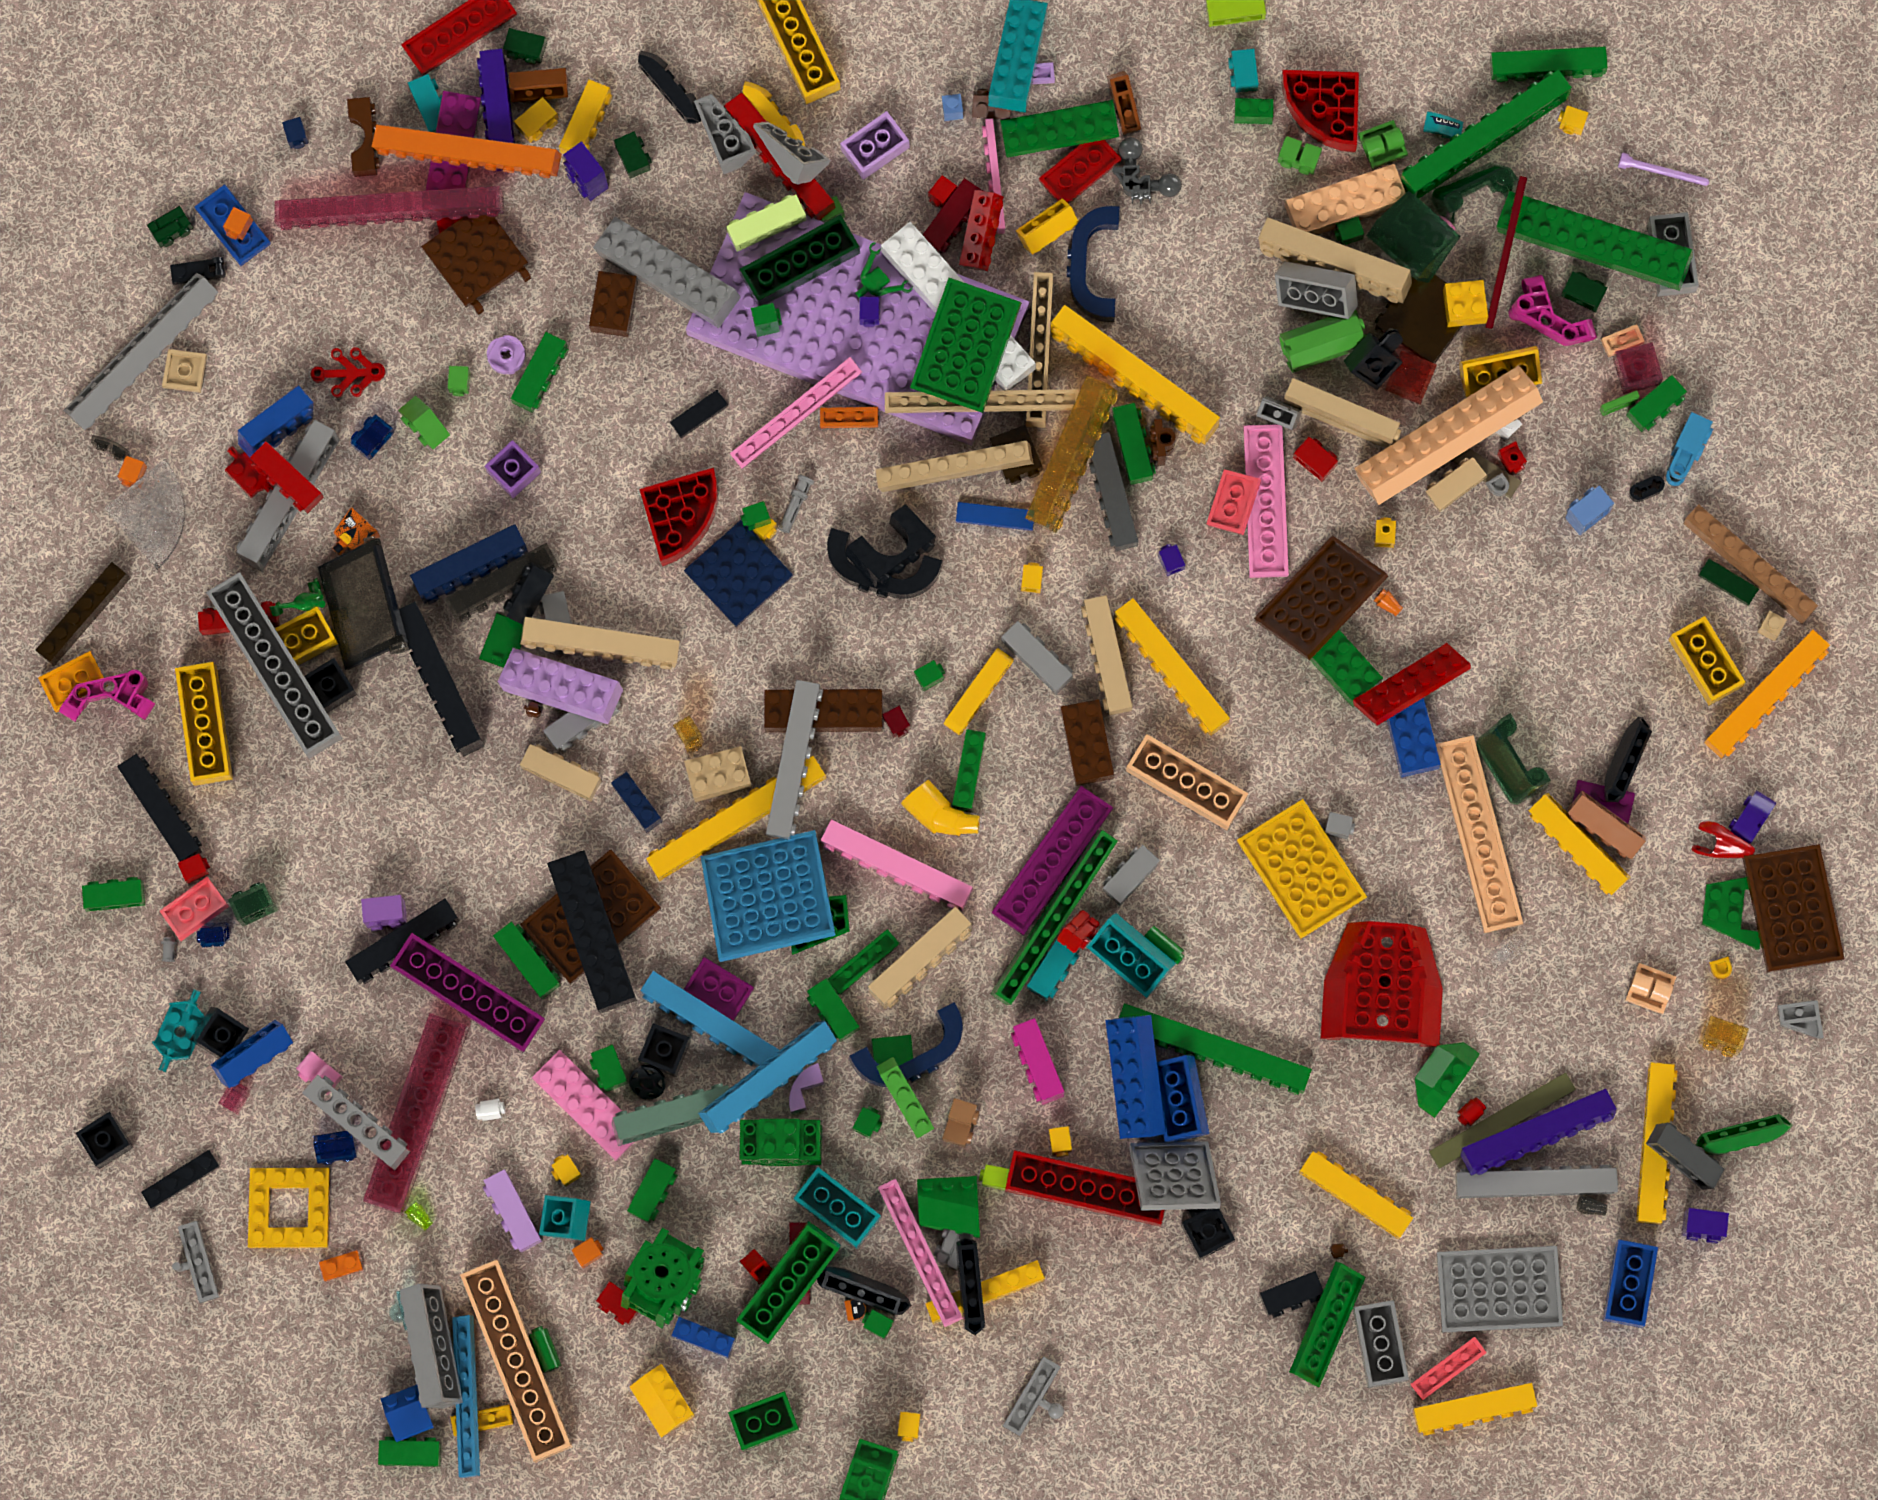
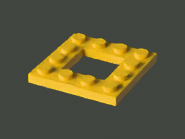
M250 1168L248 1248H328L330 1168ZM309 1188L308 1227L269 1228L270 1189Z

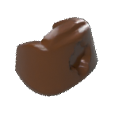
M531 701L528 706H524L528 717L539 718L541 716V709L538 703Z
M1343 1243L1331 1244L1329 1248L1333 1258L1342 1259L1344 1253H1348V1249H1345Z

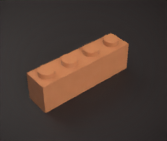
M1583 790L1568 808L1571 820L1576 823L1581 822L1590 834L1594 835L1596 833L1601 837L1600 840L1605 845L1615 847L1617 849L1616 852L1623 858L1628 857L1632 859L1646 842L1644 835Z

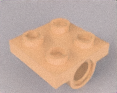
M1639 963L1625 1001L1663 1014L1673 991L1676 976Z

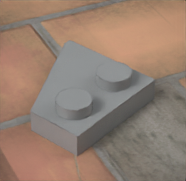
M1817 1000L1777 1006L1780 1026L1817 1039L1824 1038Z

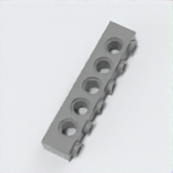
M317 1075L302 1094L395 1170L410 1153L406 1148L408 1144L400 1137L397 1140L392 1137L393 1131L385 1125L380 1127L376 1123L378 1119L370 1112L367 1115L361 1110L364 1107L355 1100L350 1102L347 1099L349 1095L341 1088L336 1090L332 1087L334 1082L328 1077L324 1076L322 1078ZM327 1092H332L331 1099L325 1101L324 1095ZM342 1104H346V1111L339 1113V1107ZM357 1116H361V1123L354 1125V1119ZM375 1128L376 1135L369 1138L368 1132ZM386 1141H391V1147L388 1150H384L383 1144Z

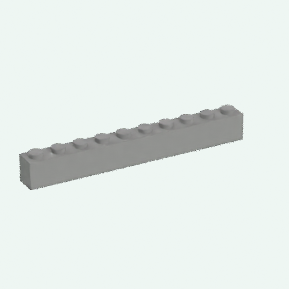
M196 273L63 411L82 429L86 430L95 423V419L100 414L105 413L109 405L122 395V391L127 386L132 385L140 373L147 370L151 361L158 358L162 354V350L167 345L173 343L175 337L188 327L189 322L201 314L202 309L215 299L218 291L203 276Z

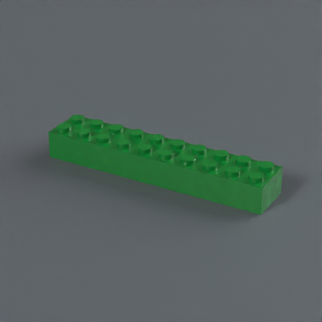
M1559 69L1554 73L1552 71L1547 73L1539 83L1534 82L1529 85L1528 90L1524 93L1519 92L1514 95L1509 103L1506 104L1504 102L1500 104L1494 113L1485 114L1476 125L1474 123L1470 124L1461 135L1455 134L1449 139L1450 142L1446 145L1441 144L1437 146L1431 155L1428 156L1426 154L1422 156L1416 165H1409L1403 169L1401 182L1409 200L1414 203L1567 101L1572 87Z
M1509 191L1496 225L1498 233L1504 235L1507 232L1515 196L1514 192ZM1523 195L1514 238L1668 288L1681 290L1693 258L1692 249Z

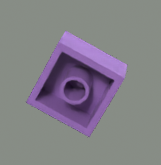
M513 440L484 466L486 472L513 499L541 473L539 466Z
M401 895L361 899L363 923L368 929L371 928V931H381L383 927L391 926V929H397L407 923L405 900Z

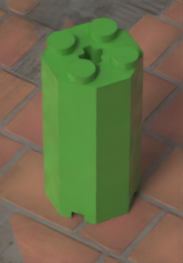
M1355 309L1349 319L1330 316L1281 333L1279 341L1283 355L1288 360L1286 363L1290 371L1294 373L1351 353L1366 337V334H1363L1365 325Z

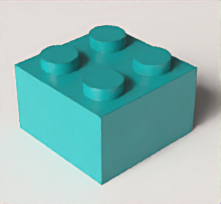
M545 1195L539 1235L585 1241L591 1201Z

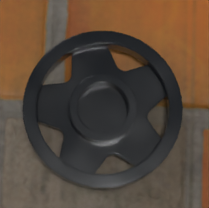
M641 1065L632 1071L629 1078V1086L639 1098L644 1100L655 1099L663 1094L666 1088V1078L658 1068L651 1065ZM647 1070L653 1071L654 1073L649 1074ZM635 1073H638V1077L633 1078ZM660 1080L662 1081V1087L658 1084Z

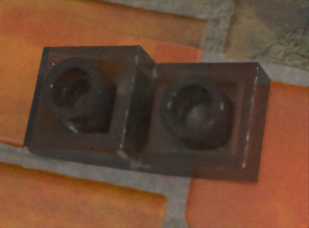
M92 435L91 443L97 450L107 451L109 449L110 455L119 461H124L126 456L131 457L130 452L119 443L105 437Z

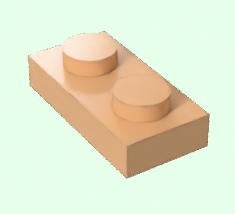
M1637 324L1601 338L1608 357L1645 342Z

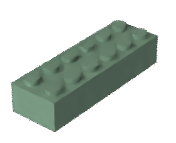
M720 1083L711 1086V1090L708 1091L699 1089L693 1091V1095L685 1097L684 1094L673 1097V1100L669 1102L660 1100L654 1102V1106L648 1108L646 1105L634 1108V1112L627 1113V1111H621L616 1113V1117H613L611 1124L617 1145L622 1146L702 1123L703 1120L698 1113L725 1093L729 1086H723Z

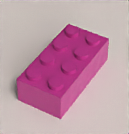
M1034 1018L1013 1026L1011 1039L1014 1046H1018L1020 1049L1018 1057L1022 1065L1026 1064L1025 1074L1029 1084H1034L1033 1094L1036 1101H1040L1044 1105L1064 1097V1089L1036 1019Z

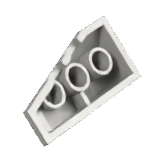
M712 94L695 100V106L723 174L741 168L756 153L749 134L741 128L738 122L729 115Z
M768 121L754 123V129L791 182L795 184L810 182L829 165L831 160L813 147L811 149L806 148L802 145L803 141L787 137V132Z

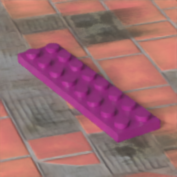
M1080 786L991 914L1024 936L1076 863L1092 837L1107 819L1113 807L1083 786Z

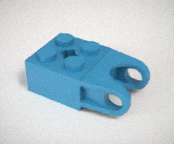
M1691 412L1671 453L1674 459L1666 473L1668 484L1679 486L1684 482L1694 460L1698 461L1705 448V445L1702 444H1707L1713 432V429L1710 428L1713 421ZM1670 475H1671L1673 478L1678 479V480H1680V481H1678V482L1672 481V480L1670 479Z

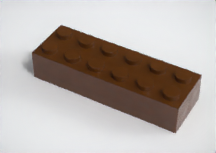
M795 689L764 690L765 733L786 732ZM822 689V700L817 702L816 707L819 709L818 720H814L812 727L816 728L815 732H883L882 689Z

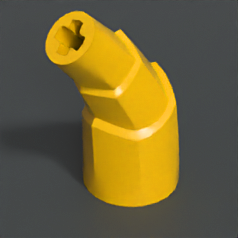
M930 780L922 783L901 802V805L933 834L938 832L960 836L961 834L979 833L980 816L965 814L963 811L951 807V803Z

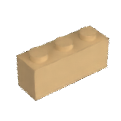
M1473 457L1471 459H1463L1458 464L1460 467L1454 471L1450 469L1442 475L1444 479L1439 482L1434 481L1427 486L1426 495L1439 512L1487 478L1486 473Z

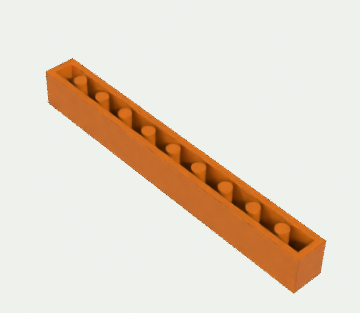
M376 125L372 147L377 153L388 156L389 153L395 154L399 158L412 156L413 159L424 161L425 158L431 159L435 163L448 161L449 164L460 166V163L467 164L471 168L484 166L487 170L496 171V168L503 169L507 173L520 171L523 175L532 176V173L539 174L543 178L557 177L562 156L558 150L384 125Z

